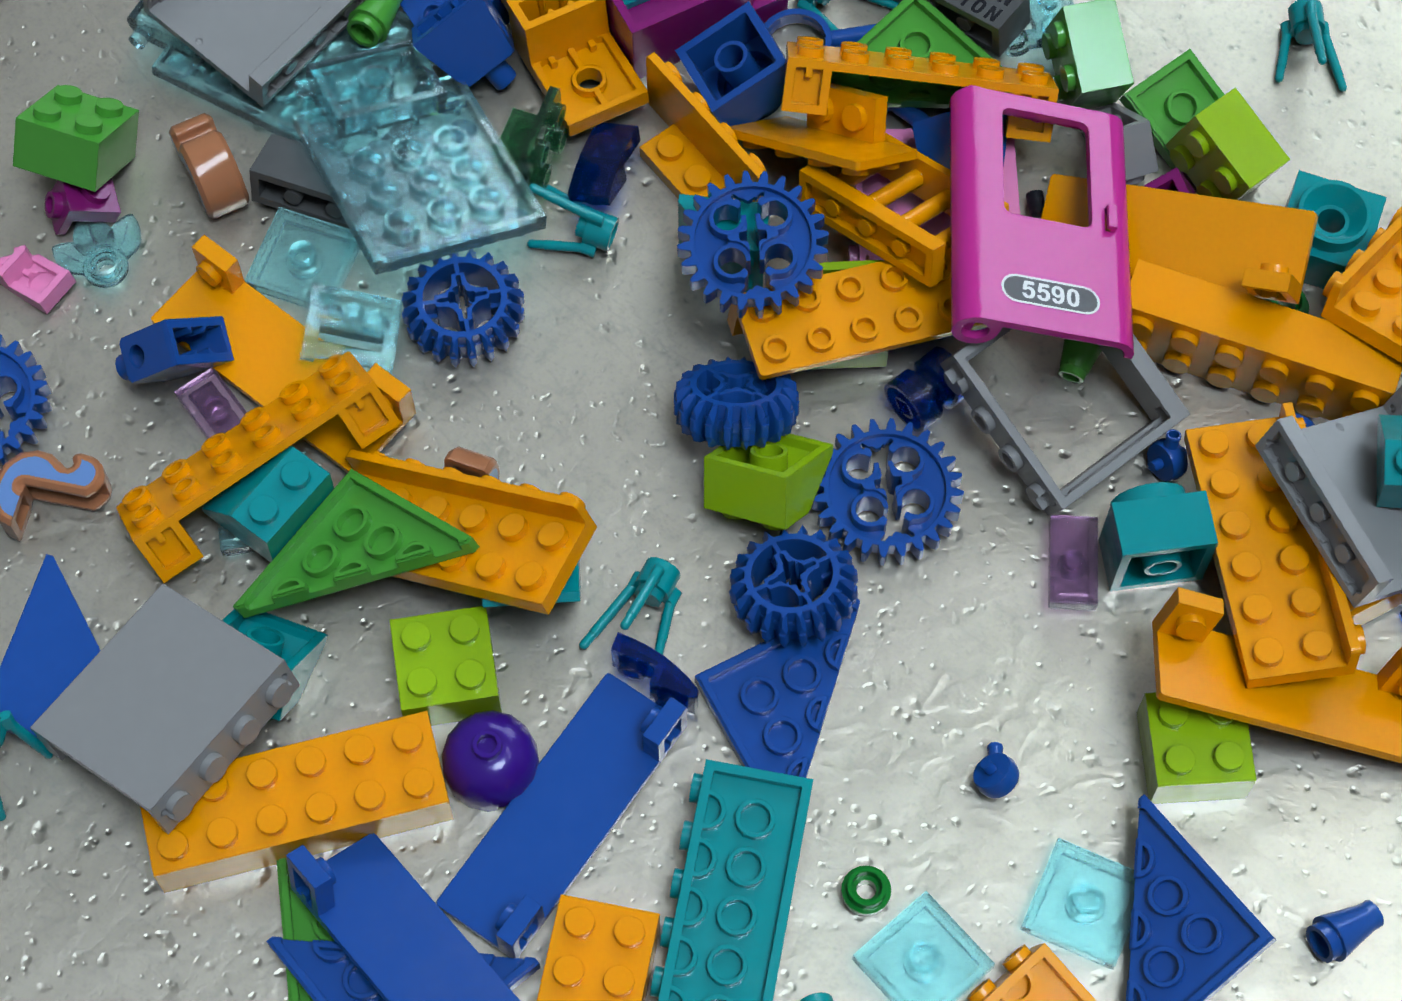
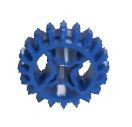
M472 247L467 252L466 257H459L454 248L450 252V258L443 260L435 253L432 259L433 267L420 263L418 268L419 277H409L407 282L408 292H403L402 303L404 309L402 318L403 323L408 326L409 338L412 341H417L418 348L423 354L432 351L433 359L437 363L441 362L446 356H450L451 364L455 368L460 363L461 358H468L470 365L475 367L478 361L477 356L484 355L485 358L492 362L495 357L494 348L496 347L507 352L510 346L509 338H518L520 333L518 323H522L525 318L524 308L522 307L525 303L524 293L519 289L517 276H515V273L509 274L508 266L504 261L494 264L493 256L489 252L482 258L477 259L476 252ZM449 288L445 293L440 294L442 291ZM461 296L464 298L465 306H468L466 308V319L463 318L462 309H459L461 307L459 299ZM489 320L486 324H484L483 326L477 328L479 324H481V323L484 322V321ZM445 328H453V329H456L457 331H451V330H447V329H445Z
M726 357L724 361L710 359L707 365H693L692 371L683 372L681 380L676 382L674 415L676 416V424L681 426L683 434L692 435L695 442L707 441L708 446L711 448L717 445L725 446L727 450L732 447H741L747 450L748 446L753 445L763 448L767 441L776 443L780 441L781 436L791 433L792 426L796 424V419L799 415V392L797 391V384L791 380L790 374L761 380L758 377L753 361H747L745 357L741 360H731L729 357Z
M803 525L795 534H789L787 529H782L780 536L773 537L765 531L762 537V544L749 541L747 554H737L736 568L731 569L730 574L731 589L729 593L731 603L734 604L736 617L740 622L746 623V629L749 630L750 634L761 632V637L766 644L775 637H779L780 644L784 648H786L791 639H798L799 643L805 648L808 637L815 636L823 642L826 637L825 629L839 632L842 626L841 619L851 618L853 612L852 604L856 603V599H858V587L856 585L858 583L857 570L852 564V557L848 550H841V544L837 538L826 541V535L823 534L821 529L812 536L808 535V531Z

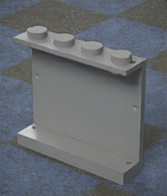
M143 0L144 11L260 106L264 107L347 27L350 12L364 0Z
M1402 385L1381 407L1301 429L1293 415L1277 419L1255 445L1354 608L1402 593V508L1376 507L1377 418L1379 414L1402 415Z
M162 584L30 728L50 753L62 761L68 756L147 810L161 829L169 834L181 820H184L190 814L194 805L213 783L223 777L228 766L243 749L258 737L260 730L273 715L289 702L300 684L284 659L165 584Z

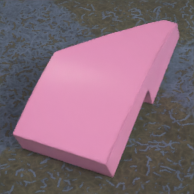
M26 245L15 247L12 255L0 257V284L46 314L51 311L76 283L69 270L39 254L32 255Z

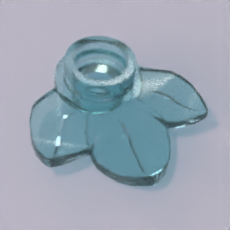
M133 214L122 217L112 227L104 222L77 221L73 242L53 246V256L59 266L69 270L71 274L85 276L87 281L93 286L99 288L114 287L121 283L128 274V259L140 247L142 240L141 230ZM105 265L113 266L111 269L107 271H100V269Z

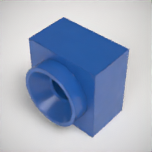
M749 1L675 50L701 95L706 100L710 110L720 123L725 122L729 126L759 121L770 116L781 106L787 60Z

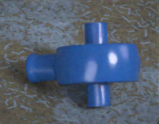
M1175 429L1168 430L1166 438L1155 441L1147 451L1148 469L1165 482L1179 479L1186 473L1188 468L1187 451L1179 444L1182 435Z
M991 742L987 746L988 756L984 757L974 770L973 781L980 793L995 799L1007 795L1015 788L1019 780V769L1015 761L1003 753V745L1001 743Z

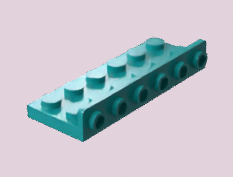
M706 759L703 774L694 773L689 802L696 803L697 807L694 822L685 820L683 824L679 850L688 852L684 870L678 868L674 870L670 898L678 899L675 918L665 917L660 947L668 948L665 967L655 966L650 996L658 997V1001H773L814 779Z

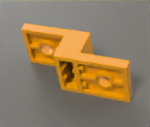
M501 0L509 13L515 49L570 137L649 103L648 90L609 31L606 0ZM588 79L601 82L598 86L590 89L579 86Z

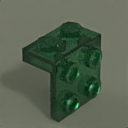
M549 87L537 115L513 108L481 180L483 190L533 205L536 194L529 190V185L534 183L545 189L547 188L552 174V165L550 163L555 153H562L568 137V129L563 127L566 105L561 104L560 88Z

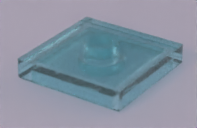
M279 207L244 281L259 293L330 315L364 241L363 234Z
M1058 838L1020 930L1114 970L1130 931L1131 910L1133 909L1134 870Z
M927 891L920 895L852 957V960L890 1001H958L995 966V963Z

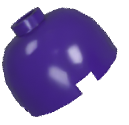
M494 710L477 712L459 721L448 734L442 752L444 778L454 797L469 808L485 812L498 811L499 807L508 806L512 799L523 794L534 780L539 764L537 744L528 728L512 715Z

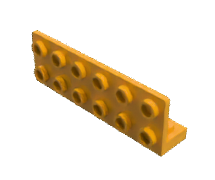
M798 36L797 42L788 41L786 45L787 64L781 111L826 116L832 71L960 87L976 85L986 89L1010 92L1015 95L1057 103L1059 88L1051 74L1044 72V66L1034 63L1020 62L1017 69L1000 67L999 60L985 57H975L973 63L957 62L955 55L944 52H930L929 58L911 56L912 50L902 47H886L885 53L867 51L868 45L852 41L841 42L840 48L824 46L823 39L811 36ZM1007 115L1004 135L1007 138L1050 143L1053 124L1036 123L1029 119Z
M1060 174L1051 175L1041 219L1088 227L1087 178ZM1126 184L1131 278L1138 259L1261 299L1299 304L1318 215L1314 211Z
M203 235L192 246L198 264L196 272L151 317L152 323L155 324L165 319L223 316L234 361L210 369L260 407H265L277 399L280 392L287 385L298 380L304 381L317 372L319 366L329 357L337 354L342 355L244 281L238 259L206 235ZM186 342L178 343L185 350H191ZM377 363L367 373L373 379L401 424L364 449H361L338 414L302 438L346 473L353 469L345 458L350 449L366 453L371 450L381 452L416 414L411 389Z
M951 248L945 251L944 279L931 288L884 260L823 274L821 279L810 278L813 282V292L807 294L798 289L799 305L796 307L786 299L782 300V313L780 315H777L771 305L764 306L762 319H758L754 307H748L743 318H739L737 305L731 304L727 318L732 336L744 334L758 377L761 380L952 336ZM975 323L971 330L986 328L987 325Z
M350 351L342 355L337 354L329 357L319 366L318 371L304 381L298 380L287 385L280 392L277 399L265 407H256L242 417L238 425L226 433H218L211 436L202 444L201 450L186 460L179 459L172 462L163 470L162 476L147 486L142 485L132 489L124 496L116 509L132 541L163 583H166L204 557L199 547L180 523V520L337 414L361 449H364L401 424L373 379Z
M1178 587L1153 619L1155 682L1158 700L1402 763V647L1378 674L1356 669L1354 674L1247 689L1234 636L1212 631L1224 616L1223 599Z

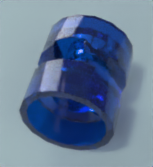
M938 346L914 362V371L910 369L904 370L884 387L886 398L897 416L906 425L908 422H912L913 430L919 433L943 416V408L950 410L964 400L962 395L955 394L947 385L944 379L945 371L940 365L941 362L952 354Z

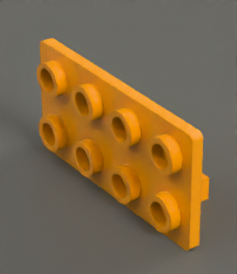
M655 52L646 57L649 105L669 127L639 147L640 157L678 199L679 194H696L708 197L707 184L711 182L721 190L724 188V175L727 174L733 179L735 184L742 182L743 171H748L752 182H758L762 172L766 171L762 161L754 153L748 154L739 145L737 136L732 128L725 122L719 123L710 113V108L703 96L696 91L692 93L685 86L679 71L671 62L667 61L664 63Z
M834 83L830 84L826 116L807 114V121L783 116L730 126L737 139L743 141L742 146L745 148L775 149V155L778 157L808 158L809 165L817 167L839 166L842 167L841 172L850 176H866L869 174V169L872 168L884 170L898 169L901 162L917 159V149L885 141L888 96Z

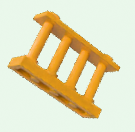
M885 133L886 142L910 147ZM917 151V159L901 162L898 169L884 170L872 168L869 169V174L866 176H850L843 173L833 176L822 168L807 165L799 170V185L802 186L800 202L814 198L815 210L812 214H824L825 224L931 288L943 281L945 251L951 248L950 227L934 236L919 226L942 212L950 215V169ZM876 173L892 181L868 196L854 188V186ZM909 192L925 201L901 216L886 207ZM1004 201V206L1009 211V203Z

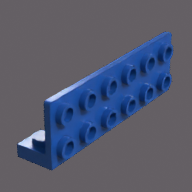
M607 673L540 761L531 784L520 796L511 800L437 899L438 907L508 957L519 958L559 903L560 895H565L686 729L687 707L672 697L661 707L614 675Z
M368 834L327 861L322 857L315 859L304 845L286 855L291 889L385 1001H520L376 834Z

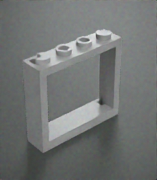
M1003 327L994 339L984 343H967L940 363L945 371L944 379L947 385L955 394L964 397L972 409L971 416L974 423L982 432L991 435L1000 448L998 454L1004 465L1012 472L1019 474L1027 486L1025 490L1029 500L1036 508L1044 510L1047 515L1064 510L1190 415L1187 408L1134 334V356L1132 359L1124 358L1121 349L1098 345L1151 421L1059 489L968 362L1012 329Z

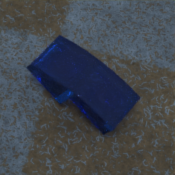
M603 122L593 128L582 149L568 190L570 201L584 202L591 205H611L627 180L624 165L641 141L638 126Z
M618 632L611 648L612 666L617 667L619 673L637 681H643L644 678L650 679V699L655 700L657 705L663 707L668 699L672 697L686 706L687 712L695 714L698 708V689L689 677L653 648Z

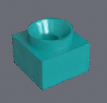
M1299 170L1286 207L1310 210L1318 215L1304 283L1324 289L1328 280L1336 271L1341 273L1345 271L1349 260L1358 249L1363 251L1367 249L1371 238L1377 231L1387 197L1356 188L1343 181L1330 180Z
M1158 482L1130 488L1116 495L1110 501L1109 509L1098 538L1109 592L1202 579L1218 544L1206 491L1185 493L1184 488L1178 484Z

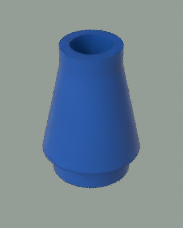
M1365 900L1358 905L1317 916L1313 919L1312 925L1306 930L1308 944L1314 954L1323 962L1329 963L1333 960L1341 962L1368 936L1383 926V915L1376 904L1370 900Z

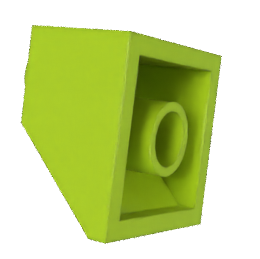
M788 434L781 436L779 442L767 441L763 448L753 445L748 446L747 450L741 447H732L727 450L725 446H719L704 456V508L720 512L728 519H746L761 523L763 527L769 530H786L809 513L832 457L833 444Z

